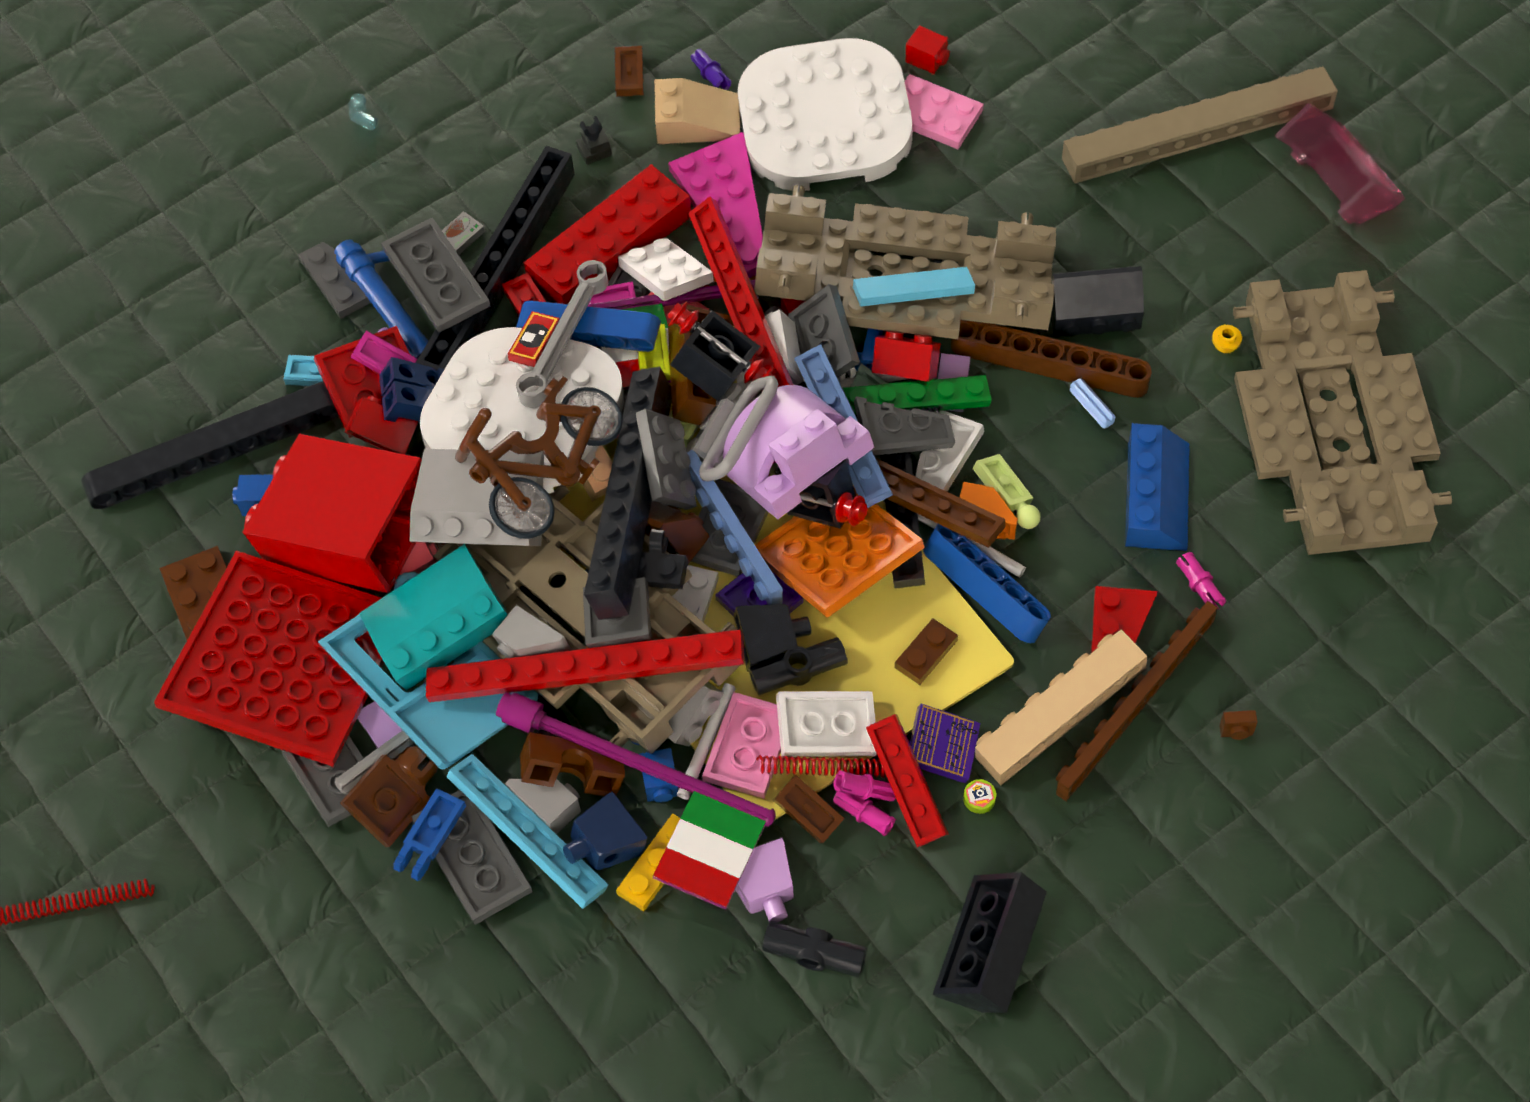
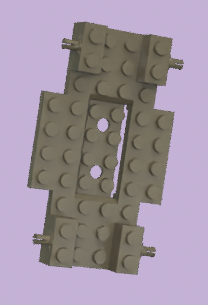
M798 185L793 187L792 196L769 193L764 234L756 267L754 290L756 295L807 301L828 284H831L838 288L849 326L958 339L960 320L1048 330L1054 297V284H1051L1052 262L1056 247V228L1045 225H1033V215L1031 213L1028 215V220L1027 212L1021 215V223L999 221L995 239L967 235L968 217L955 214L948 215L931 213L929 211H915L897 207L890 208L855 203L853 221L824 218L826 200L804 197L805 188L800 185L799 192ZM869 251L882 252L887 254H885L884 256L872 255ZM899 255L915 256L913 260L901 259ZM927 258L940 259L945 261H943L942 263L929 262ZM967 267L975 284L974 294L860 306L853 289L854 279L877 277L869 274L868 271L872 269L880 270L883 273L881 276Z
M1367 270L1338 273L1334 287L1291 292L1282 291L1279 279L1250 282L1246 306L1233 308L1235 319L1248 317L1250 319L1262 368L1259 370L1236 372L1234 377L1258 479L1289 476L1296 509H1284L1283 518L1285 523L1300 521L1308 555L1430 542L1438 523L1434 506L1452 504L1450 491L1432 494L1427 487L1423 470H1414L1413 462L1438 460L1441 453L1412 353L1382 355L1376 334L1380 321L1377 304L1394 302L1393 290L1375 292L1371 286ZM1348 369L1351 370V374H1354L1377 459L1376 464H1371L1370 450L1366 445L1363 424L1359 419L1356 408L1357 401L1353 396L1349 382L1350 375L1346 371ZM1331 390L1336 394V399L1326 401L1321 398L1320 392ZM1344 440L1349 444L1350 449L1344 452L1338 451L1334 448L1333 442Z
M560 485L554 489V492L549 494L554 504V518L549 529L542 534L541 546L465 545L508 613L517 605L563 635L572 650L586 649L583 644L519 589L524 585L533 595L550 607L554 613L565 620L573 630L585 638L583 587L586 586L588 573L561 551L560 548L562 547L589 570L604 502L582 522L559 502L570 492L566 486ZM544 498L542 525L545 523L548 515L547 504ZM646 534L642 552H649V536ZM446 543L434 557L438 562L464 544ZM689 569L686 570L684 584L692 577ZM555 575H565L566 582L562 587L553 588L550 586V581ZM648 587L652 640L715 633L672 597L679 589ZM728 622L719 632L737 629ZM493 635L482 641L500 659L506 658L498 651L497 647L499 644ZM740 665L537 689L536 691L558 709L579 688H582L602 706L607 716L617 724L620 731L609 742L622 747L628 740H631L652 754L674 732L668 721L710 679L720 686Z

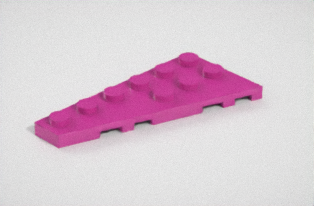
M741 132L671 161L668 164L669 171L681 189L690 196V202L694 208L709 196L717 201L747 275L751 278L756 275L763 234L744 132Z

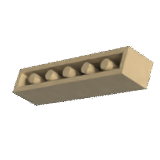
M1122 629L1114 636L1112 634L1105 636L1099 642L1098 648L1090 655L1085 653L1075 661L1073 669L1066 674L1063 672L1058 674L1050 682L1048 689L1041 694L1039 692L1033 694L1026 701L1025 707L1017 714L1011 712L1002 720L1001 726L993 733L990 731L986 732L976 742L977 746L975 747V757L1000 786L1146 669L1147 655Z

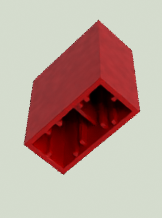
M299 434L288 454L280 457L276 462L273 480L259 504H255L249 509L242 533L264 560L323 579L389 593L416 542H410V512L422 460L420 457Z

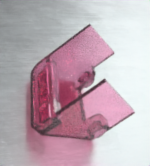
M1310 103L1275 134L1278 140L1293 149L1290 154L1300 165L1307 163L1312 166L1341 201L1339 204L1341 208L1337 212L1350 225L1353 222L1360 225L1397 207L1405 199L1399 189L1351 132L1338 120Z

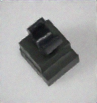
M597 116L594 117V123L590 126H586L584 121H581L582 138L577 139L576 143L586 165L612 156L609 139Z

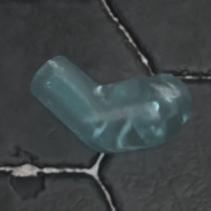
M353 94L348 104L350 119L371 131L374 130L378 119L367 113L366 98L361 94Z

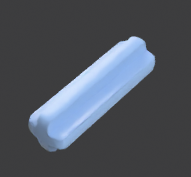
M1079 378L1071 383L1070 392L1102 428H1107L1115 422L1116 417L1083 379Z

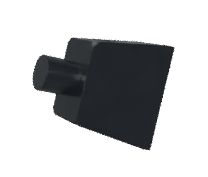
M785 604L737 606L733 615L736 629H741L743 634L744 661L747 672H749L750 667L784 656L790 648L797 646L796 638L808 636L812 633L809 618L806 616L791 620L788 606Z

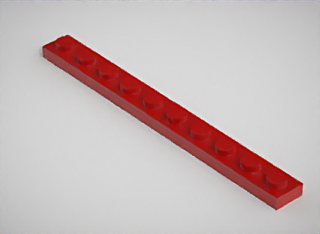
M709 196L688 214L734 327L760 346L750 360L752 362L750 365L756 360L764 359L763 367L768 370L774 367L771 373L776 376L778 387L794 385L719 205L715 199Z
M740 629L427 668L426 698L429 702L504 694L506 692L513 693L743 665V634Z

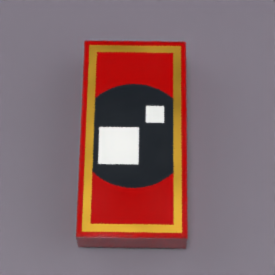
M532 311L508 352L509 361L535 367L560 318Z

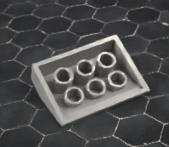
M424 449L410 512V542L541 546L542 534L530 539L516 538L503 532L493 521L489 511V498L494 486L490 483L489 477L484 483H478L470 477L469 470L476 463L471 451L467 460L459 463L455 459L457 450ZM508 451L498 460L544 465V453L517 454ZM508 474L510 478L524 477L533 480L543 487L544 478ZM516 484L523 495L531 500L530 508L526 510V514L521 519H516L512 515V510L498 493L495 502L496 511L506 526L519 532L535 531L542 526L543 496L536 489L525 484Z

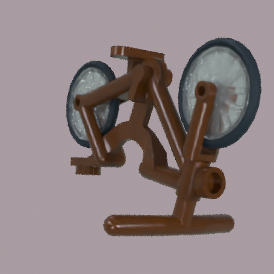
M564 376L560 381L553 378L543 392L547 397L536 412L537 418L544 420L546 423L544 434L539 439L527 441L522 438L521 432L513 431L490 451L484 449L478 441V437L490 420L492 413L488 408H482L460 443L455 459L457 462L463 463L467 460L471 451L476 463L469 470L470 477L478 483H484L489 477L490 483L494 486L489 498V511L493 521L503 532L520 539L535 538L549 529L554 518L552 499L540 484L524 477L510 478L508 474L556 479L558 483L567 487L575 485L577 481L582 485L585 484L600 462L594 458L589 465L581 459L586 446L606 445L612 442L622 429L623 418L620 407L609 394L593 387H581L570 391L564 397L561 404L555 403L557 394L565 386L568 379ZM559 422H562L567 433L574 438L567 457L554 442L559 433ZM509 450L517 454L543 452L551 466L498 459Z

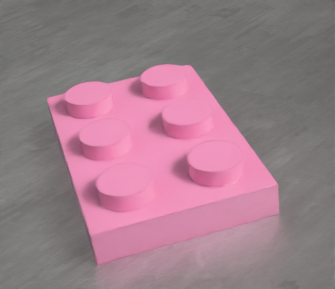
M909 74L904 82L912 116V131L959 149L983 112V103Z
M733 692L704 769L703 781L759 798H765L774 773V761L772 758L771 773L768 774L767 759L765 760V772L762 774L761 759L757 761L756 758L759 755L762 757L767 755L769 758L774 755L776 758L781 754L777 704Z

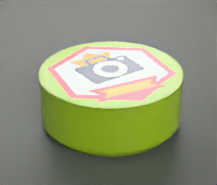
M982 779L971 781L964 789V804L967 809L974 813L982 814L990 811L996 802L994 786Z

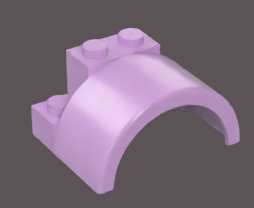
M798 385L780 386L777 388L775 396L741 456L727 476L778 520L802 502L799 495L800 492L843 460L852 465L871 451L874 445L870 432L851 416L847 419L844 418L809 389ZM759 397L741 412L732 425L725 441L723 459ZM775 461L781 474L768 477L771 466Z

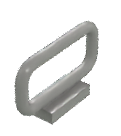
M765 376L754 380L746 387L736 404L727 398L720 401L693 448V451L704 458L699 470L700 478L703 481L710 482L721 479L734 467L777 392L778 381L774 376ZM762 391L723 459L725 441L732 425L753 398Z

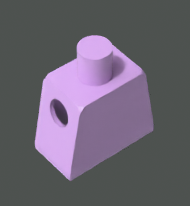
M782 838L754 848L735 889L749 913L754 914L765 910L769 922L776 923L788 916L783 903L794 898L793 884Z

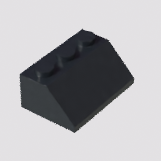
M1141 266L1053 274L1054 297L1051 322L1054 337H1073L1079 334L1090 333L1103 334L1113 331L1130 332L1135 329H1141L1144 316Z

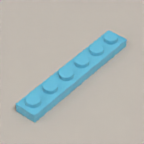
M473 754L449 769L447 778L582 909L606 891L608 884L586 862L581 859L571 864L566 859L563 846L567 844Z

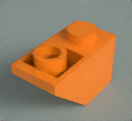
M963 482L960 498L1004 518L1006 527L997 539L1008 538L1015 540L1018 519L994 487Z

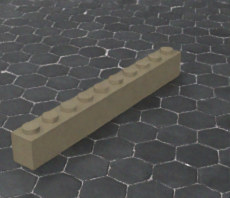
M1324 66L1307 69L1301 73L1287 77L1283 76L1267 83L1255 84L1246 89L1231 91L1225 95L1203 99L1190 105L1178 106L1173 110L1151 114L1148 117L1134 121H1126L1120 125L1106 129L1102 128L1093 133L1074 136L1064 141L1062 160L1074 184L1333 109L1338 90Z

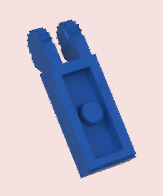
M436 789L403 841L404 846L394 862L393 869L401 873L410 862L413 851L421 855L412 869L411 878L420 881L428 870L431 860L435 859L466 808L465 801L440 789Z

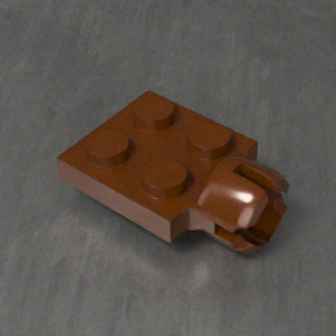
M416 746L407 747L396 760L390 759L387 755H382L340 802L385 847H390L413 821L412 816L419 813L430 799L425 791V786L437 772L438 768L431 759L428 762L425 761L424 758L427 755Z

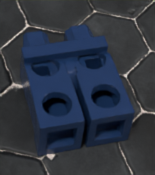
M391 357L379 374L381 395L383 396L384 420L396 422L400 417L416 420L420 423L423 406L445 369L439 368L436 371L429 366Z

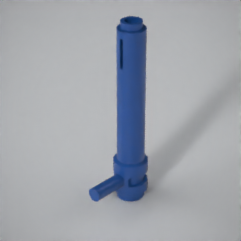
M350 239L343 241L334 251L336 261L341 268L345 269V273L350 280L358 284L390 328L398 327L409 354L418 359L428 340L374 269L375 264L387 262L390 259L384 251L366 254L359 243H355Z

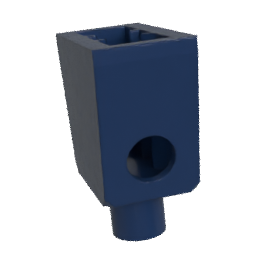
M610 792L575 819L571 831L573 841L563 846V852L571 864L585 857L595 870H602L641 856L644 853L648 837L616 795Z

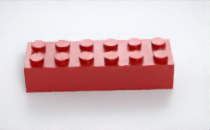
M651 164L524 262L525 271L530 275L542 296L550 303L569 304L579 285L577 269L582 263L590 260L602 262L606 267L609 281L619 265L618 256L628 253L631 249L649 245L657 239H664L690 219L688 214L691 211L690 196ZM599 274L589 275L584 280H587L588 278H595Z

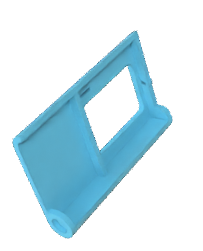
M418 573L401 574L395 581L394 590L417 576ZM357 615L318 641L324 650L439 769H446L508 726V724L502 722V718L496 716L497 706L504 694L429 702L426 698V682L412 692H404L355 642L358 637L367 632L360 615ZM481 641L453 660L454 663L451 665L497 660L500 658ZM535 690L516 692L535 701L538 699V693Z

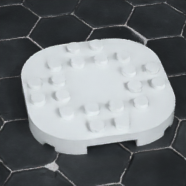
M845 38L774 49L764 53L750 63L740 78L738 100L749 163L759 177L762 179L766 177L775 182V186L778 188L793 191V187L798 185V191H800V185H802L805 191L810 190L809 183L863 175L865 182L873 181L897 169V163L903 157L906 158L910 152L912 145V116L903 73L896 58L888 50L876 43L862 39Z
M506 327L481 333L465 342L454 353L421 412L420 428L426 449L458 450L465 434L482 408H488L492 413L490 420L478 437V441L485 450H491L513 431L521 432L522 438L527 441L539 439L544 434L546 423L544 420H539L536 416L539 407L530 408L524 406L519 400L516 389V382L519 377L532 372L534 367L512 362L508 359V352L522 328ZM569 340L547 381L548 386L553 378L560 381L564 376L568 379L565 386L557 394L555 403L561 404L564 397L570 391L577 388L593 387L609 394L616 401L622 412L624 392L617 364L601 349L586 343ZM539 386L528 387L524 390V393L535 391ZM584 393L573 397L568 405L586 407L596 405L601 409V414L597 419L590 439H603L615 416L612 406L605 399L595 394ZM559 422V433L554 442L567 457L574 438L567 433L562 422ZM569 423L572 429L577 433L580 424ZM587 445L581 459L590 465L592 460L596 458L595 453L599 446ZM544 455V465L551 466V463ZM543 479V488L548 493L554 492L553 487L561 485L556 479Z

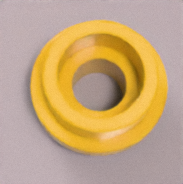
M1221 325L1212 334V342L1215 348L1222 353L1233 352L1240 346L1242 341L1241 332L1232 325Z

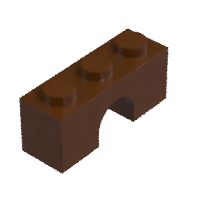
M529 732L520 754L521 782L553 787L558 773L568 772L581 779L584 785V793L606 796L610 792L617 795L625 776L623 763L560 737Z

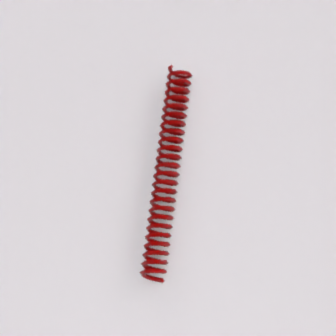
M759 755L756 758L757 761L761 759L762 774L765 772L764 763L766 759L768 762L767 773H771V761L773 758V772L775 775L778 770V759L780 760L781 775L784 773L785 759L787 762V775L790 774L791 759L793 761L792 773L794 775L797 772V760H799V774H803L804 759L806 762V775L809 774L810 760L812 761L811 773L813 776L816 773V761H818V775L822 774L823 760L825 763V776L828 775L829 760L831 762V776L835 774V761H837V774L841 771L842 761L844 764L843 771L847 772V763L849 761V773L854 774L853 764L855 761L856 775H860V762L863 765L862 776L866 774L867 762L869 764L868 774L872 775V764L874 762V776L877 778L879 775L878 765L880 760L872 759L870 761L868 758L865 761L862 758L859 760L856 758L853 760L841 758L839 760L837 757L834 759L829 757L827 760L825 757L821 759L809 757L807 759L805 756L802 759L799 756L796 758L793 756L781 758L780 755L776 758L774 755L770 758L767 755L764 757ZM881 765L880 775L883 778L885 776V772Z
M144 878L145 893H143L141 881L138 879L137 896L134 882L131 881L132 896H130L128 884L125 882L124 898L121 884L118 883L119 898L117 899L115 887L111 885L112 901L109 897L108 887L105 886V902L102 897V890L98 887L99 903L96 900L95 890L92 888V904L89 900V893L85 890L86 906L83 903L82 892L79 891V907L76 903L75 893L72 892L73 908L70 906L69 895L66 893V910L63 906L62 896H58L59 911L56 898L52 896L53 913L50 909L49 898L46 897V914L43 910L42 899L38 900L40 915L37 912L36 901L33 900V916L30 913V904L26 901L27 917L24 915L23 904L20 902V919L17 916L16 905H12L13 920L10 907L6 905L7 921L4 919L3 907L0 906V926L3 923L6 925L9 922L15 923L16 920L18 922H21L22 919L27 921L29 918L34 920L36 916L38 918H41L42 915L47 917L49 914L54 916L55 913L61 914L62 911L64 913H67L68 910L73 912L75 908L80 911L82 907L87 909L88 906L91 908L95 905L100 907L101 904L107 905L108 902L110 904H113L114 901L119 903L121 899L126 902L127 899L133 900L134 897L137 899L140 896L145 898L147 894L149 896L154 894L155 886L151 885L150 893L147 879Z

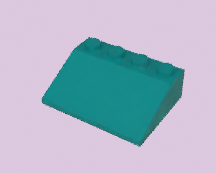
M465 544L359 613L382 660L395 681L405 690L424 680L427 668L445 666L492 635L509 614Z

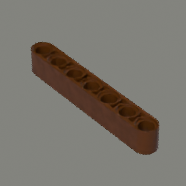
M960 320L958 339L951 338L952 351L957 355L970 356L972 359L1071 383L1081 378L1092 388L1129 397H1142L1149 390L1152 368L1149 363L1142 359L1000 325Z

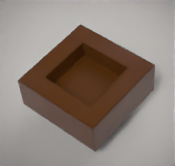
M1256 710L1223 712L1219 725L1221 737H1231L1232 739L1239 740L1253 736L1258 722Z

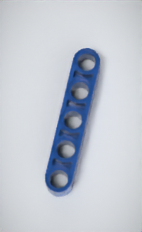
M525 301L522 304L516 327L523 328L532 311L561 318L568 304ZM587 306L570 340L597 347L649 352L655 347L661 320L657 316L646 312Z
M937 524L924 546L923 552L925 556L1018 639L1026 643H1035L1051 618L1049 610L967 537Z

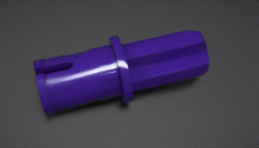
M696 49L695 53L691 55V60L700 69L702 78L708 80L713 87L728 90L731 86V80L723 73L720 64L715 60L712 61L702 49Z

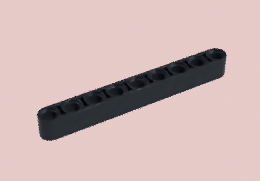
M320 382L94 469L82 477V485L90 506L94 509H105L337 418L339 414L324 382Z

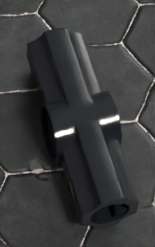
M836 637L807 648L800 646L792 647L782 657L750 667L749 674L755 691L758 695L790 684L796 686L805 685L815 675L847 665L848 659L841 640ZM797 663L805 665L801 669H795L791 666Z
M770 921L762 946L763 951L794 959L800 966L809 970L823 971L826 968L855 977H860L867 954V947L834 939L833 935L825 930L814 927L802 930Z

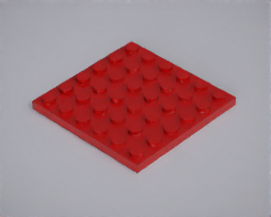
M236 550L154 701L156 708L334 767L368 694L324 650L318 641L382 598ZM367 631L358 637L355 642L382 668L384 661Z

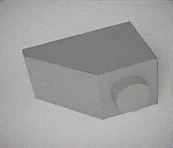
M517 605L492 634L499 644L497 647L498 651L506 658L572 650L563 635Z
M509 779L505 783L506 787L555 834L581 812L578 801L580 796L568 783L563 785L557 779L553 787L521 782V779Z

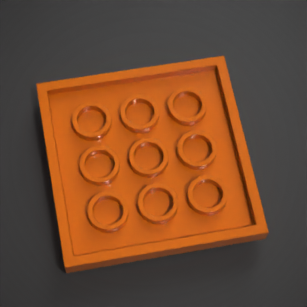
M878 504L869 507L865 519L856 526L850 525L848 519L840 529L793 517L755 544L770 570L827 618L924 549L923 540Z

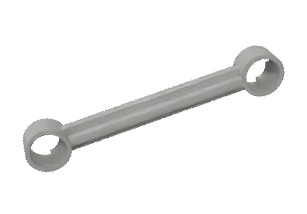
M590 260L578 267L577 278L579 285L533 371L523 374L516 382L518 397L524 406L530 408L539 407L546 399L547 395L543 392L547 387V381L592 296L603 292L607 288L609 281L606 267L602 262ZM599 274L595 278H588L587 280H584L589 275ZM539 386L535 391L524 393V390L528 387Z

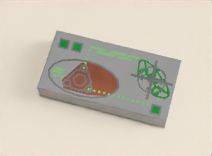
M463 211L442 232L457 254L460 255L485 232L484 225Z

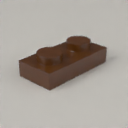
M642 46L615 47L616 97L644 95Z
M932 618L895 661V669L918 685H921L958 641V635Z
M794 775L773 799L781 809L820 844L825 842L844 819L797 775Z

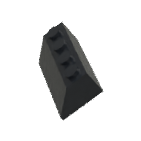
M1022 872L974 875L933 995L982 1013H1007L1047 891Z

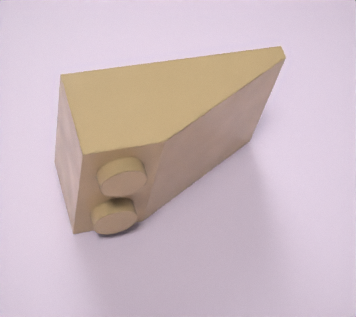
M684 78L655 79L657 143L717 142L739 134L740 110L738 93Z

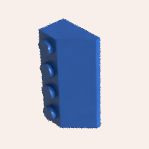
M1132 423L1128 442L1125 547L1187 551L1189 443L1163 425Z

